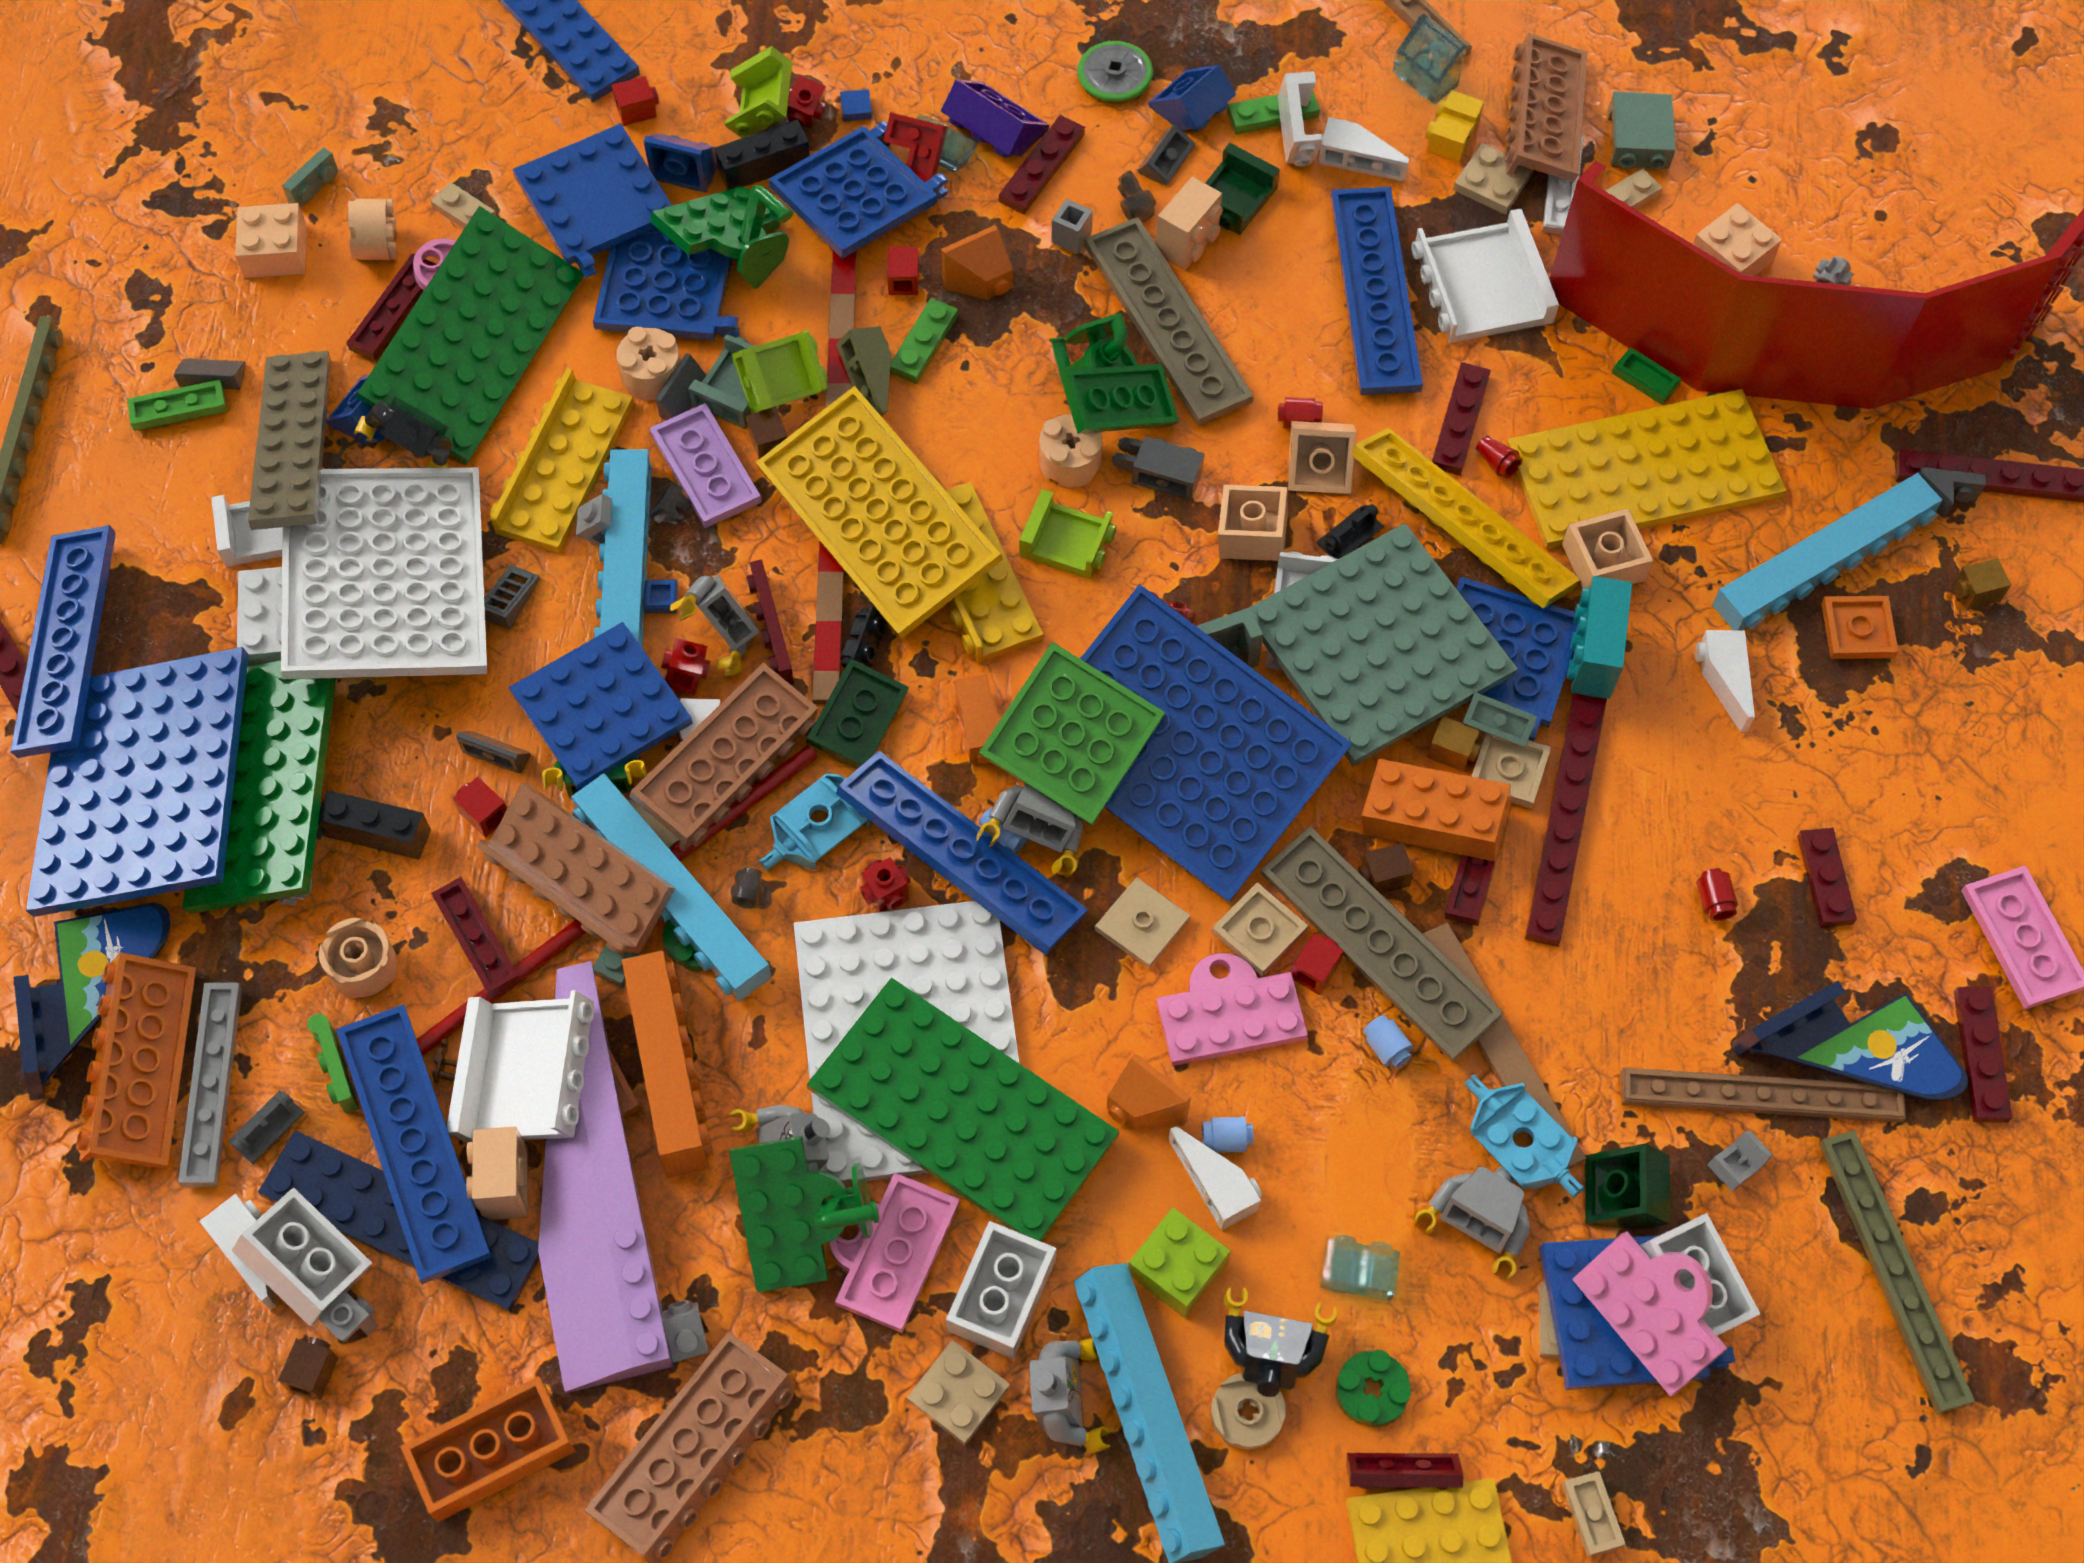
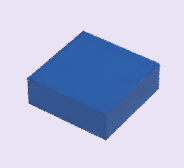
M869 89L840 92L843 121L872 119Z
M645 580V614L677 613V609L670 610V605L678 601V581Z

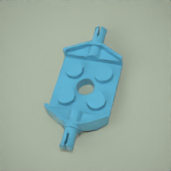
M826 773L770 817L775 843L773 844V850L758 860L765 871L768 872L774 865L785 859L814 870L816 868L815 862L862 825L870 826L869 819L835 794L838 785L846 778L838 774ZM818 810L828 813V818L819 823L812 821L810 816Z
M1476 1075L1471 1076V1080L1468 1079L1464 1085L1478 1098L1479 1104L1470 1127V1133L1523 1189H1538L1552 1183L1555 1185L1560 1183L1572 1198H1575L1577 1193L1580 1194L1584 1187L1570 1174L1568 1169L1578 1138L1576 1136L1571 1138L1525 1090L1526 1085L1524 1083L1491 1090ZM1519 1132H1526L1532 1136L1533 1143L1529 1147H1519L1514 1143L1513 1137Z

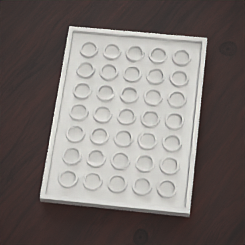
M479 468L322 469L317 524L283 527L282 679L487 674Z
M976 901L794 923L810 1079L891 977L1019 1063L1000 920ZM811 1092L813 1114H816L818 1118L824 1119L830 1127L829 1135L824 1138L829 1158L820 1171L837 1177L843 1185L852 1184L851 1169L854 1163L861 1164L866 1181L891 1179L894 1173L904 1177L929 1174Z

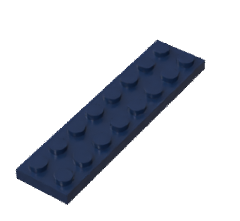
M295 1130L258 1190L259 1195L277 1203L294 1187L343 1235L415 1268L383 1170ZM478 1215L492 1257L438 1279L510 1313L540 1260L538 1253L539 1242Z

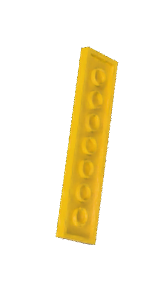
M1389 427L1354 445L1351 454L1359 461L1363 468L1373 472L1387 487L1394 489L1411 506L1418 508L1428 516L1433 524L1443 528L1454 537L1457 543L1467 547L1478 556L1482 563L1492 567L1503 576L1507 583L1514 585L1527 595L1532 603L1544 609L1575 589L1581 580Z

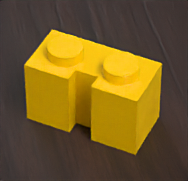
M1451 90L1447 100H1441L1435 115L1438 117L1436 122L1431 121L1425 134V138L1429 139L1427 152L1460 163L1480 122L1484 101Z

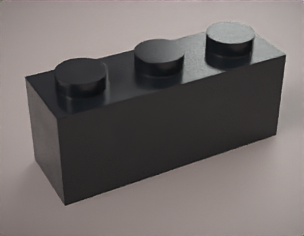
M798 120L714 148L718 172L727 190L741 186L745 187L769 179L810 156L809 141Z
M327 790L319 811L318 825L325 837L415 859H420L431 832L422 812Z

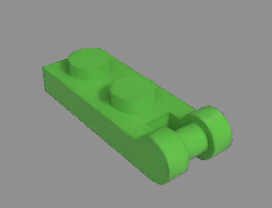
M315 1014L309 1018L307 1027L322 1048V1052L317 1054L323 1073L329 1072L332 1083L326 1085L333 1105L339 1103L345 1113L357 1110L359 1106L337 1034L326 1016Z

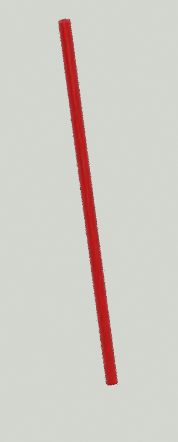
M809 745L805 746L772 771L765 779L752 786L751 792L743 801L739 802L736 800L729 807L731 810L721 823L716 824L713 822L707 828L708 834L699 845L695 847L691 844L683 851L679 848V841L670 848L671 852L681 862L816 760L818 757L815 751ZM575 919L513 967L521 981L586 933L581 928L583 923ZM484 988L473 997H481L490 1003H494L512 988L492 999ZM468 1001L417 1038L422 1056L441 1043L442 1039H446L464 1025Z

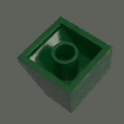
M1646 1143L1585 1155L1586 1224L1628 1229H1646L1671 1224L1670 1155Z

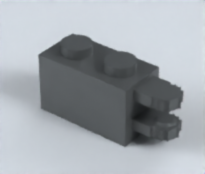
M1144 436L1143 441L1130 439L1129 437H1122L1117 445L1119 450L1130 455L1119 452L1113 455L1111 461L1119 469L1122 468L1132 472V484L1192 500L1203 471L1204 453L1190 447H1180L1167 443L1163 439H1152Z

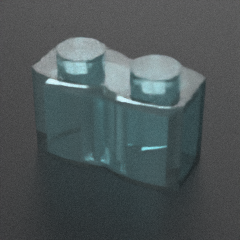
M1337 1235L1335 1239H1328L1325 1247L1320 1287L1335 1292L1357 1294L1363 1297L1391 1301L1396 1290L1400 1252L1393 1250L1392 1245L1385 1242H1372L1371 1245H1363L1357 1243V1239L1354 1237Z

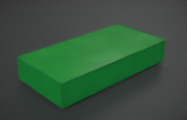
M1631 347L1615 364L1612 370V374L1661 405L1669 399L1682 381L1681 378Z

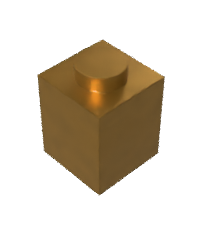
M1998 558L1963 567L1953 582L1955 595L1962 601L1966 610L2002 601L2012 585Z
M1442 716L1431 742L1427 758L1465 771L1469 760L1472 762L1476 761L1482 744L1476 742L1480 730Z

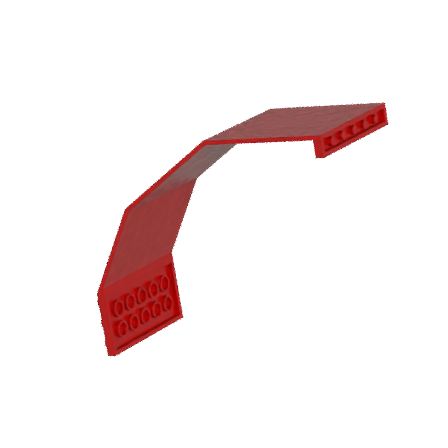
M1595 160L1577 180L1549 280L1559 305L1626 347H1631L1681 378L1682 382L1696 391L1725 393L1743 389L1745 396L1874 409L1997 370L2006 359L2013 361L2023 346L2020 343H2023L2024 340L2028 341L2036 331L2038 325L2035 323L2043 322L2054 306L2050 305V303L2054 304L2064 289L2060 284L2064 285L2075 270L2070 266H2075L2084 254V249L2081 248L2082 246L2084 247V208L2047 255L1927 293L1741 274L1601 189L1600 185L1606 166Z

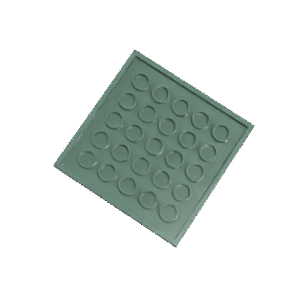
M1406 523L1250 607L1263 632L1262 643L1316 717L1352 743V746L1345 754L1352 766L1359 764L1472 700L1475 692L1483 694L1515 676L1518 670Z

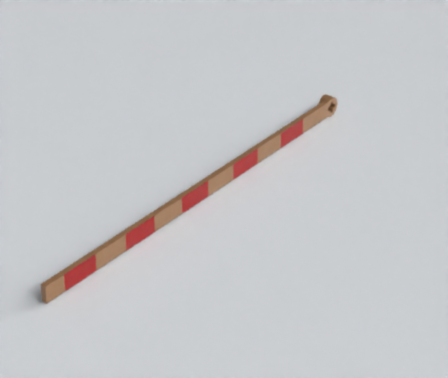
M834 250L832 251L827 361L828 381L826 383L828 389L826 390L825 408L852 388L836 343L850 329H854L857 250L844 258H841ZM820 541L813 704H826L840 679L844 570Z

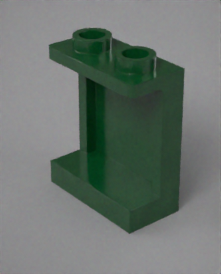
M1229 143L1223 150L1221 164L1205 184L1222 193L1221 207L1223 211L1219 218L1220 226L1241 235L1278 188L1280 169L1232 143Z

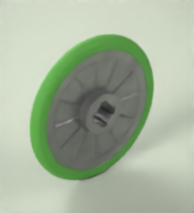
M1108 41L1091 47L1083 54L1078 63L1077 74L1082 87L1092 96L1108 102H1123L1139 96L1148 88L1153 77V67L1149 57L1135 45L1122 41Z

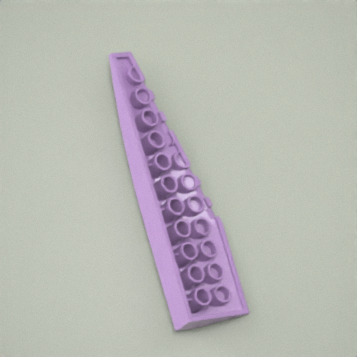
M591 961L557 969L555 999H569L571 990H576L594 1001V1018L590 1026L589 1051L585 1060L584 1085L580 1093L579 1120L575 1127L574 1138L546 1139L538 1246L565 1394L674 1367L663 1324V1310Z

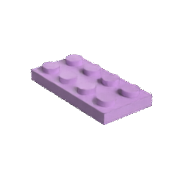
M706 403L649 428L654 442L704 528L762 503L761 495Z

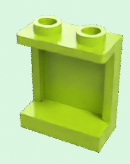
M770 46L731 69L730 80L742 88L740 111L726 119L725 126L739 137L744 138L759 133L786 118L793 62L773 46Z
M809 330L731 354L746 400L749 403L751 414L828 389L826 384L828 381L827 373L820 366L817 357V343L810 335Z
M1041 489L1019 540V556L1091 579L1095 569L1102 568L1106 556V551H1104L1106 543L1111 544L1114 539L1117 526L1113 525V513L1107 511L1103 519L1053 503L1054 493Z

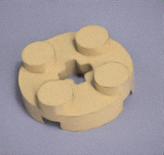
M1242 1373L1229 1377L1216 1391L1211 1405V1420L1216 1432L1230 1447L1254 1450L1268 1445L1279 1435L1285 1419V1402L1280 1390L1278 1395L1274 1397H1265L1257 1391L1258 1384L1245 1381L1242 1378ZM1249 1402L1251 1408L1257 1407L1258 1413L1253 1415V1420L1248 1421L1244 1416L1240 1417L1238 1411L1243 1408L1242 1403Z

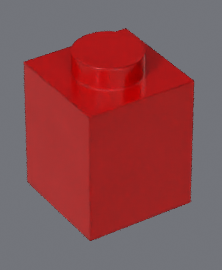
M646 76L612 85L615 104L623 126L657 117L655 105L660 104L655 86H649Z
M888 247V295H919V247Z
M479 777L471 783L464 784L457 791L456 796L452 798L459 814L485 838L498 827L507 811L505 801Z
M1314 933L1293 964L1291 971L1293 980L1320 995L1338 968L1344 950L1339 948L1333 939L1326 936L1320 937Z

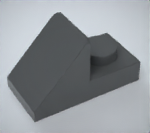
M1921 467L1919 471L1920 476L1942 499L1936 511L1942 518H1945L1954 499L1959 502H1976L1986 485L1985 474Z

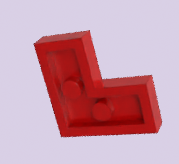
M890 112L883 142L909 148L906 166L925 183L937 174L948 127Z

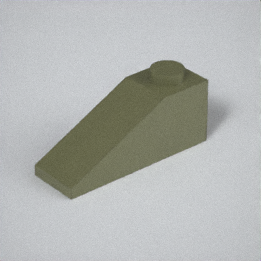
M881 326L850 329L836 343L852 387L855 386L882 417L887 412L891 363L889 344L885 339Z

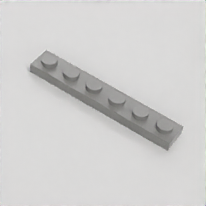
M204 983L178 1183L182 1187H218L242 995L240 983Z

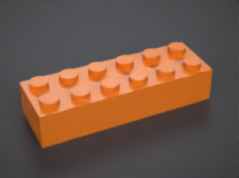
M663 950L621 959L658 1153L667 1178L708 1169L707 1156L714 1154L705 1123L707 1119L699 1092L700 1084L693 1062L694 1054L686 1027L688 1026L684 1006H682L681 989L673 961L666 962Z

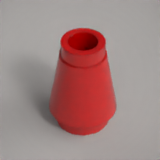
M1488 435L1482 437L1477 443L1476 450L1497 476L1510 478L1518 471V465L1522 464V458L1517 450Z

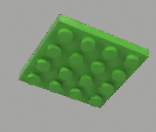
M1052 642L979 751V755L1090 826H1093L1164 718L1165 712Z

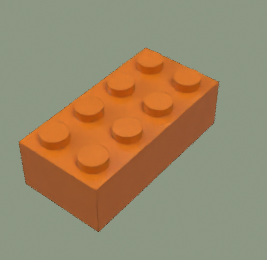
M1378 759L1362 812L1364 835L1496 862L1511 806V784Z
M540 1376L400 1446L428 1513L437 1523L576 1452L548 1389Z

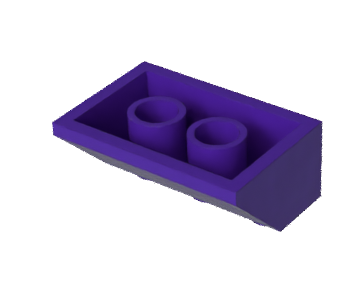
M955 79L941 109V112L949 117L948 121L951 124L962 129L964 127L972 131L971 136L982 143L989 142L995 146L993 150L997 154L1006 158L1022 156L1050 127L1048 123L980 81Z

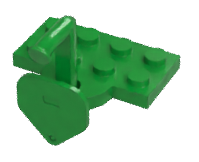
M755 185L751 190L741 186L652 211L650 222L688 255L712 248L724 256L737 259V272L749 285L756 289L782 263L789 244V237L784 232L779 231L768 235L765 232L778 229L780 223L788 221L793 216V211L789 210L777 197L761 185Z
M1121 313L1080 325L1066 334L1065 337L1049 339V342L1052 343L1055 361L1077 434L1168 427L1179 422L1162 364L1138 365L1133 353L1125 345L1127 342V325ZM1066 343H1089L1090 346L1084 352V356L1071 364Z
M802 1136L730 1149L729 1153L756 1292L828 1280L829 1272L823 1244L834 1240L846 1226L860 1224L864 1239L871 1238L873 1234L872 1221L874 1223L879 1222V1213L876 1203L871 1201L869 1186L860 1163L853 1164L851 1169L853 1187L846 1188L837 1177L824 1171H809Z

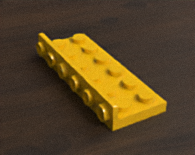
M568 368L565 370L562 378L559 377L556 380L554 394L550 402H546L542 408L541 419L537 427L531 429L528 439L529 443L525 451L519 453L512 476L507 477L500 500L495 502L491 508L490 520L497 535L555 553H561L577 520L578 508L585 504L610 454V450H612L634 405L633 396L576 380L573 370Z
M968 482L946 490L1003 557L1000 563L949 601L952 608L949 611L955 628L961 627L964 634L961 638L966 653L968 655L973 653L977 664L1043 641L1042 630L972 483Z

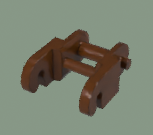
M447 1039L441 1040L442 1048L438 1047L434 1058V1063L437 1067L435 1071H432V1076H434L435 1083H438L440 1079L455 1080V1074L444 1072L445 1065L457 1067L456 1061L445 1059L448 1049Z

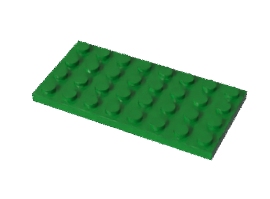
M479 206L355 398L373 408L376 403L382 401L391 404L396 396L445 424L449 428L444 436L448 437L452 443L449 455L467 465L584 275L578 268L573 265H567L565 260Z
M281 660L247 667L223 883L185 889L182 909L189 914L309 894L336 678L282 679Z
M892 977L807 1083L808 1090L1001 1224L1042 1242L1119 1137V1130Z

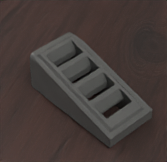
M510 565L484 597L485 620L510 630L539 582L540 576ZM517 576L527 581L525 584L513 580V578ZM510 585L520 590L517 593L507 588ZM506 595L513 599L509 601L507 599L502 598V596ZM498 604H501V605L506 606V608H505V609H501V608L497 607V605H498Z

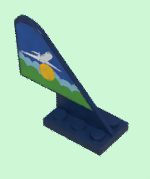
M148 903L55 921L54 927L61 984L31 987L28 975L13 977L23 1074L30 1101L45 1099L44 1086L51 1085L50 1077L102 1019V1016L97 1015V1008L101 996L106 993L107 983L102 982V977L107 962L111 963L120 952L154 959L162 950L170 932V915L163 905Z
M1839 981L1830 984L1752 1028L1730 1044L1737 1056L1746 1051H1749L1751 1056L1761 1053L1928 1101H1941L1953 1098L1961 1094L1966 1089L1968 1083L1967 1074L1907 993L1900 995L1850 1024L1835 1000L1846 993Z

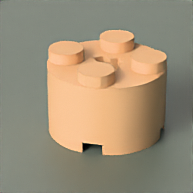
M350 199L348 203V228H350L351 234L349 243L352 260H397L396 242H394V236H397L396 218H390L394 217L393 199Z
M638 326L631 328L627 336L620 342L616 353L623 384L631 395L642 400H656V397L681 361L675 337L657 328H642Z
M1072 414L1047 420L1043 425L1039 439V465L1043 475L1048 480L1051 478L1058 482L1059 486L1065 488H1076L1088 484L1093 480V476L1097 471L1099 472L1101 467V432L1077 434Z
M350 918L335 924L326 933L327 937L319 948V960L334 987L345 994V996L352 999L371 996L380 992L395 980L397 956L386 933L379 925L364 921L361 918Z

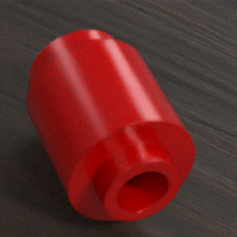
M1285 397L1284 403H1278L1277 420L1283 422V428H1291V421L1322 423L1323 401H1315V398Z
M1719 868L1704 871L1701 874L1702 877L1696 881L1705 914L1709 915L1711 921H1723L1734 917L1737 914L1736 907L1738 906V901L1730 874L1721 871Z

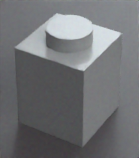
M1065 199L1052 219L1051 242L1078 254L1085 244V238L1089 237L1092 233L1093 210Z

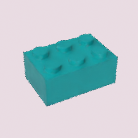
M1593 576L1589 587H1583L1580 603L1576 604L1573 623H1577V629L1572 634L1570 651H1574L1573 660L1569 662L1567 679L1572 680L1571 693L1610 699L1624 664L1632 582Z

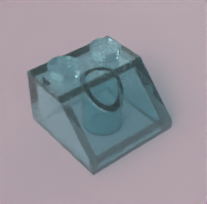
M1422 14L1396 51L1393 72L1399 79L1407 82L1422 97L1427 98L1435 105L1448 95L1451 90L1459 86L1467 46L1427 15Z

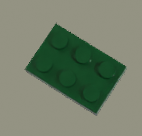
M850 659L809 733L806 743L859 768L876 753L904 701L909 687Z

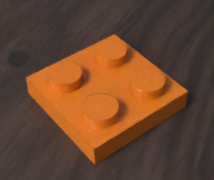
M1828 596L1823 598L1821 605L1830 659L1895 658L1899 651L1889 596Z

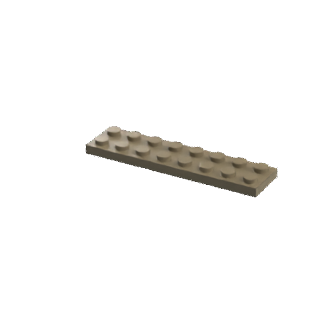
M1139 217L1085 238L1087 251L1159 364H1162L1166 376L1198 426L1253 403L1254 395Z
M311 351L292 355L280 354L266 358L248 516L251 530L317 524L331 370L329 351Z
M1311 826L1261 869V874L1324 936L1333 939L1339 948L1344 950L1343 955L1452 1062L1503 1017V1012Z

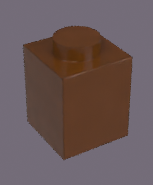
M776 407L746 416L749 435L758 459L787 438Z
M1403 843L1365 852L1362 864L1358 867V873L1380 894L1409 887L1414 874Z
M310 1337L307 1342L296 1338L278 1381L288 1390L321 1400L339 1358L330 1349L331 1344L326 1341Z

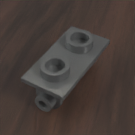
M279 1090L228 1140V1143L249 1162L254 1164L305 1112L293 1102V1099L288 1094Z

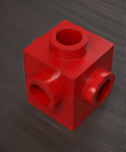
M799 74L793 88L789 89L786 116L790 122L798 120L801 126L805 125L810 128L815 119L820 120L826 107V103L823 102L826 86Z
M676 638L672 650H665L661 668L667 669L664 680L672 690L695 695L700 678L706 680L711 662L705 659L708 646Z
M891 857L883 861H874L861 872L863 886L859 887L860 892L868 905L873 904L877 912L896 909L909 900L908 884L911 883L910 877L902 865L897 867Z

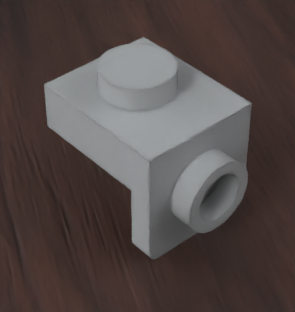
M601 494L578 508L576 536L598 546L600 543H605V535H602L601 531L611 525L612 498Z
M1747 1130L1732 1145L1716 1155L1707 1165L1731 1191H1734L1754 1176L1772 1158V1153L1750 1130Z
M346 1291L340 1294L318 1317L341 1342L347 1341L359 1328L369 1336L379 1326L371 1317L376 1311L361 1296L355 1301Z
M683 1300L670 1304L668 1310L663 1311L662 1319L672 1361L677 1362L709 1353L698 1302L690 1304L688 1300Z

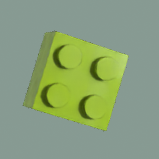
M1172 1207L1131 1258L1128 1268L1135 1281L1185 1318L1227 1265L1231 1251Z

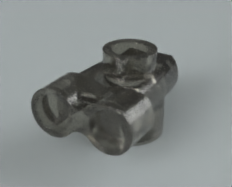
M1132 171L1125 172L1119 177L1118 181L1120 184L1117 187L1124 198L1120 202L1121 209L1128 220L1139 217L1142 222H1145L1154 216L1155 198L1148 189L1142 190L1139 181Z
M747 867L736 873L735 884L731 888L732 902L735 905L749 909L757 907L766 909L771 905V891L768 887L764 886L761 879V871Z

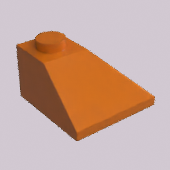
M996 225L941 249L943 286L947 291L988 300L996 295H1003L1013 288V268Z
M1135 1053L1109 1092L1106 1108L1109 1109V1115L1121 1125L1126 1123L1132 1129L1181 1126L1187 1121L1191 1096Z

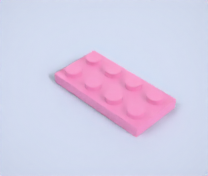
M2026 865L1967 884L1963 887L1961 891L2025 1010L2084 990V971Z

